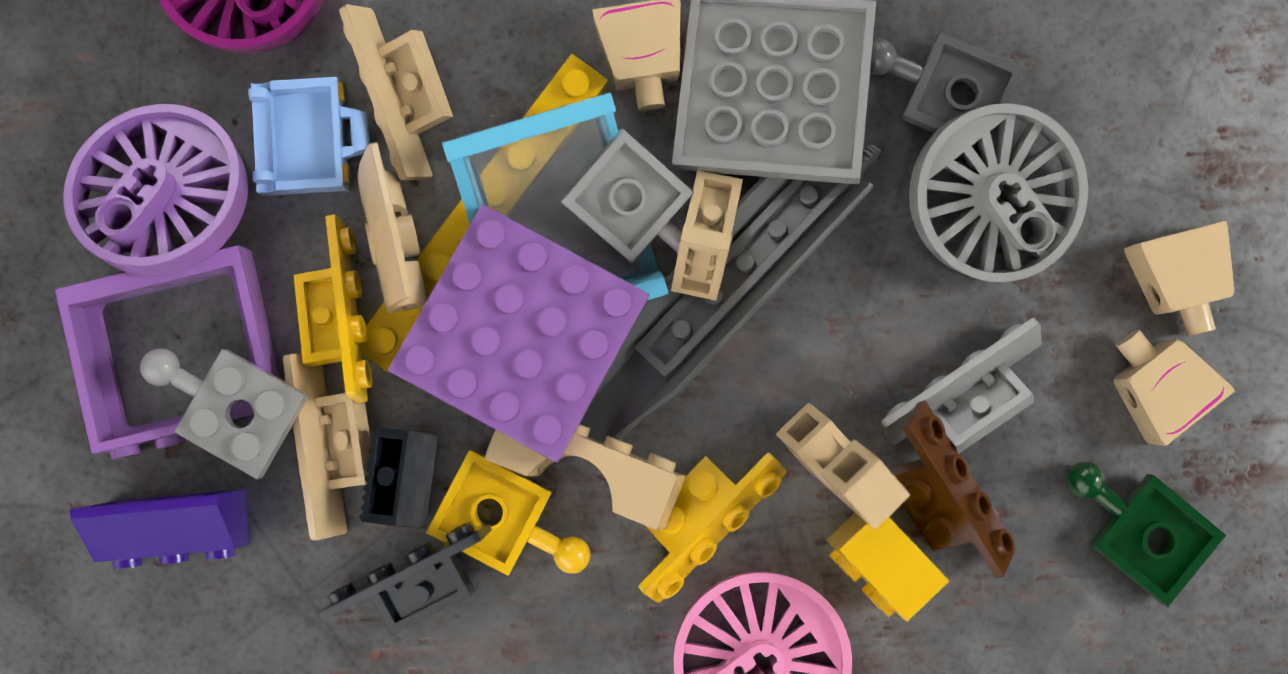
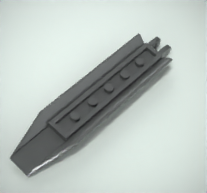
M871 144L863 150L861 178L874 167L882 152ZM761 177L738 201L730 248L717 301L671 291L674 269L665 278L669 294L646 301L580 424L591 428L589 433L596 440L603 443L606 436L620 439L679 394L874 188V185L861 179L860 184Z

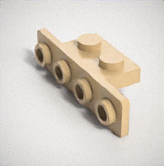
M346 4L339 9L344 23V34L353 48L359 65V76L367 87L371 98L375 120L382 129L390 151V162L401 180H426L432 177V171L418 134L453 117L423 31L410 30L385 44L374 11L371 8Z
M302 353L284 355L285 382L309 395L292 425L309 536L312 541L342 535L347 533V522L341 488L365 485L367 482L364 478L369 475L366 468L370 465L367 459L371 456L368 450L372 447V444L370 442L365 402H355L347 397L346 393L327 396L323 365L307 367L303 364Z

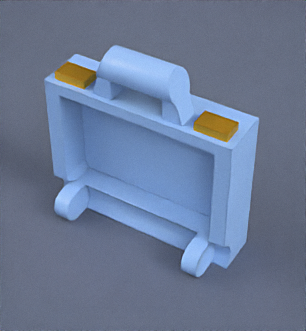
M338 77L276 80L262 84L251 83L248 95L249 100L252 101L255 171L252 173L253 182L256 183V193L262 196L349 191L350 168L347 159L364 154L365 149L370 144L368 113L344 107L346 102L345 84ZM346 119H350L352 146L346 145Z

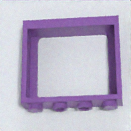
M239 245L220 249L194 267L165 276H139L125 272L55 289L92 454L110 452L111 460L140 454L139 445L155 442L157 449L186 443L185 438L174 432L184 415L137 427H132L128 424L103 318V308L109 303L228 275L232 278L251 362L281 379L252 250ZM245 400L235 403L231 410L233 422L246 419L247 426L252 422L254 411L250 403Z

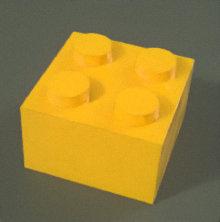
M854 512L826 539L834 548L829 554L830 558L855 582L861 577L867 583L861 588V591L888 617L896 612L906 622L909 621L949 582L890 517L874 530Z

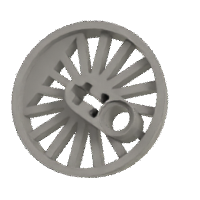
M1003 103L982 106L951 119L940 127L926 142L912 171L909 190L910 210L915 228L928 250L946 266L978 280L989 282L1017 281L1045 270L1058 260L1074 241L1082 225L1087 208V172L1081 153L1074 140L1050 116L1034 108L1019 104ZM1016 118L1027 123V126L1011 152ZM999 125L994 151L990 131ZM1041 133L1048 140L1049 144L1022 165L1036 138ZM976 142L980 157L972 147ZM1057 154L1062 170L1025 180ZM961 155L971 170L954 160ZM944 168L971 185L930 179ZM1065 180V197L1037 194L1032 190ZM998 185H1002V186H1003V190H1002V191H1000V188L998 187ZM927 189L971 194L969 197L931 208L927 207ZM998 196H999L1000 199L1002 200L1001 202H998V201H997L996 198H997ZM1043 204L1064 206L1059 223L1052 219ZM968 208L938 233H935L930 218ZM1028 219L1032 226V232L1030 237L1024 241L1020 229L1023 222ZM970 224L955 253L952 255L943 244ZM983 233L978 269L965 263ZM999 236L1006 269L993 271ZM1018 250L1029 251L1032 257L1021 263Z

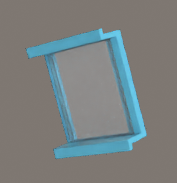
M611 92L442 142L447 160L451 163L470 224L481 204H484L649 293L648 300L669 294L664 276L658 270L651 243L631 263L560 201L562 196L618 133L613 112H616Z

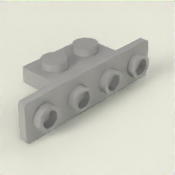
M1031 318L1022 325H1013L1003 333L999 341L986 350H977L970 354L964 360L961 367L947 376H939L933 379L926 386L924 392L914 399L895 405L887 413L886 418L881 421L887 440L893 446L907 437L902 429L903 425L917 402L926 400L934 415L942 421L946 435L959 454L1033 404V393L1009 367L1042 345L1041 324L1035 318Z

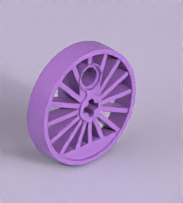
M154 104L129 110L109 120L98 128L76 153L64 184L63 203L65 216L78 241L87 250L109 265L121 271L139 276L175 274L208 259L231 237L246 207L248 178L245 165L234 143L214 119L196 109L182 105ZM158 131L166 135L162 150L160 149ZM142 134L144 136L146 158L140 156L130 141ZM122 147L133 164L128 167L112 158L111 155ZM105 166L122 177L120 179L98 177L97 174L101 167ZM229 183L227 191L207 189ZM90 191L108 193L105 196L89 199ZM192 203L221 206L217 215L213 216ZM177 209L207 225V227L195 237ZM95 217V222L89 225L88 218ZM170 219L186 242L185 245L175 250ZM157 236L159 255L149 257L154 239ZM106 237L110 238L103 248L100 247L98 242ZM124 252L131 253L130 257L123 256Z

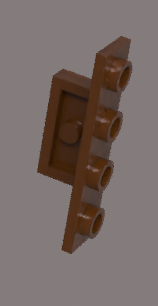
M926 400L917 402L902 429L921 459L894 466L890 471L910 494L903 504L933 551L973 542L994 577H1004L1016 550L1013 537L999 521L992 509L989 497L980 490L970 474L965 458L958 454L946 435L942 421L934 415Z

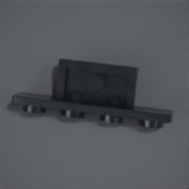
M467 522L445 535L448 542L436 548H433L431 542H428L405 555L407 563L394 569L392 563L389 562L365 576L368 583L355 589L353 583L350 582L327 595L330 603L317 613L319 619L323 622L371 597L388 630L393 635L471 596L475 588L456 554L480 542L492 531L489 523L485 522L474 528L471 522Z

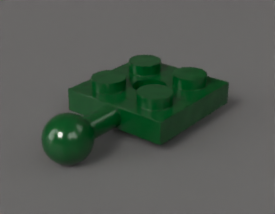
M1079 462L1072 466L1067 473V486L1075 496L1083 499L1094 498L1095 501L1113 515L1090 543V546L1163 606H1170L1227 536L1155 475L1147 474L1125 501L1105 485L1104 473L1094 463ZM1161 527L1167 533L1168 542L1162 551L1153 553L1148 547L1147 538L1153 529Z

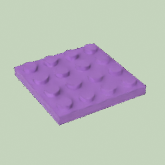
M481 204L388 371L558 463L650 294L488 206Z

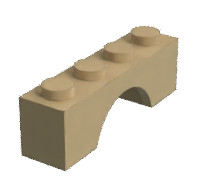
M579 424L561 459L569 456H578L588 460L602 472L611 490L612 512L655 530L665 529L685 479V475L674 471L676 462L650 453L648 459L645 460L631 454L633 445L611 436H606L603 443L588 437L591 428ZM496 429L484 458L525 476H540L554 463L553 460Z

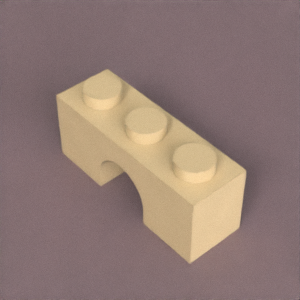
M809 402L775 434L809 472L874 530L910 496L878 457L855 439L850 442L828 417Z

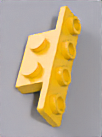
M336 214L327 215L325 219L331 268L293 275L303 364L307 367L342 362L346 396L357 403L368 402L367 388L372 387L373 378L369 362L363 360L361 343L367 342V329L363 316L358 315L356 298H361L362 286L357 271L352 268L351 255L357 252V244L351 227H347Z
M767 453L735 485L705 456L685 477L666 528L655 530L645 526L670 553L639 584L638 588L657 603H661L664 599L674 596L682 588L685 577L697 565L706 563L714 555L718 543L729 532L736 531L747 521L751 509L762 498L771 496L779 488L782 478L787 472L784 467L770 453Z

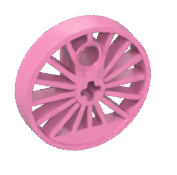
M751 571L740 573L723 579L707 589L688 610L679 629L674 648V674H793L790 670L809 674H852L850 641L842 620L835 609L819 592L798 579L775 572ZM767 582L768 588L760 631L749 584ZM740 586L750 634L747 633L721 596L722 593ZM779 588L789 604L772 630ZM713 600L741 640L700 616V612ZM797 613L803 622L784 635ZM695 624L733 649L687 642L686 639L692 625ZM809 632H811L814 638L816 639L814 641L793 645L795 642L800 640ZM825 651L834 665L793 658ZM759 652L763 656L768 657L771 664L765 670L760 665H756L753 658ZM684 653L723 659L718 664L683 671Z

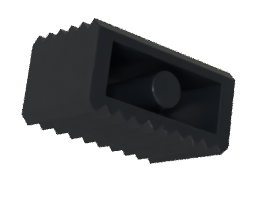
M375 427L371 431L374 435L370 440L373 446L368 450L371 454L367 459L370 465L366 468L369 475L364 478L367 482V485L363 487L366 494L362 497L364 504L360 508L363 513L359 518L365 523L426 529L438 436L410 430Z

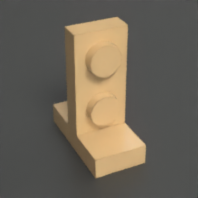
M697 170L693 187L694 193L691 196L686 222L681 235L671 291L717 301L730 248L731 234L743 179Z

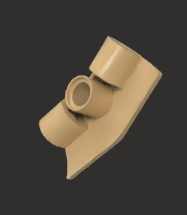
M371 143L365 149L360 161L358 187L366 218L365 229L373 265L376 264L386 312L395 313L423 307L428 298L420 263L418 261L405 262V258L420 255L412 215H407L408 212L399 177L393 172L384 171L378 143Z

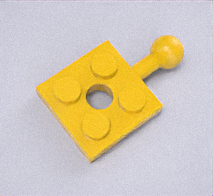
M470 449L426 533L444 543L448 542L445 535L467 522H471L474 528L483 524L477 514L478 505L482 500L493 499L502 507L503 516L501 521L495 525H490L492 531L480 542L461 552L509 576L524 546L528 542L552 554L556 566L561 571L568 574H576L584 570L589 564L591 557L589 546L584 540L574 536L560 539L535 526L553 491L513 470L484 459V455Z

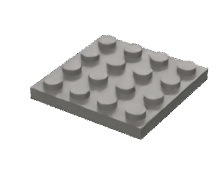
M691 0L672 158L673 170L694 172L701 170L719 174L860 184L876 1Z

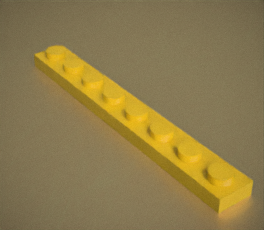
M571 53L523 118L599 96L609 85L608 79ZM579 123L501 146L480 174L489 207L509 218ZM462 199L415 260L420 263L427 298L431 295L470 226ZM383 303L366 325L367 342L361 343L363 355L387 373H391L388 369L423 307L388 313L386 312L385 303Z

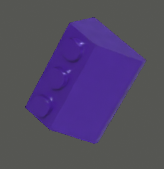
M245 489L112 501L70 509V519L93 561H112L113 569L141 566L142 558L159 556V564L189 561L188 553L205 552L206 560L229 558L235 556L236 548L250 544Z

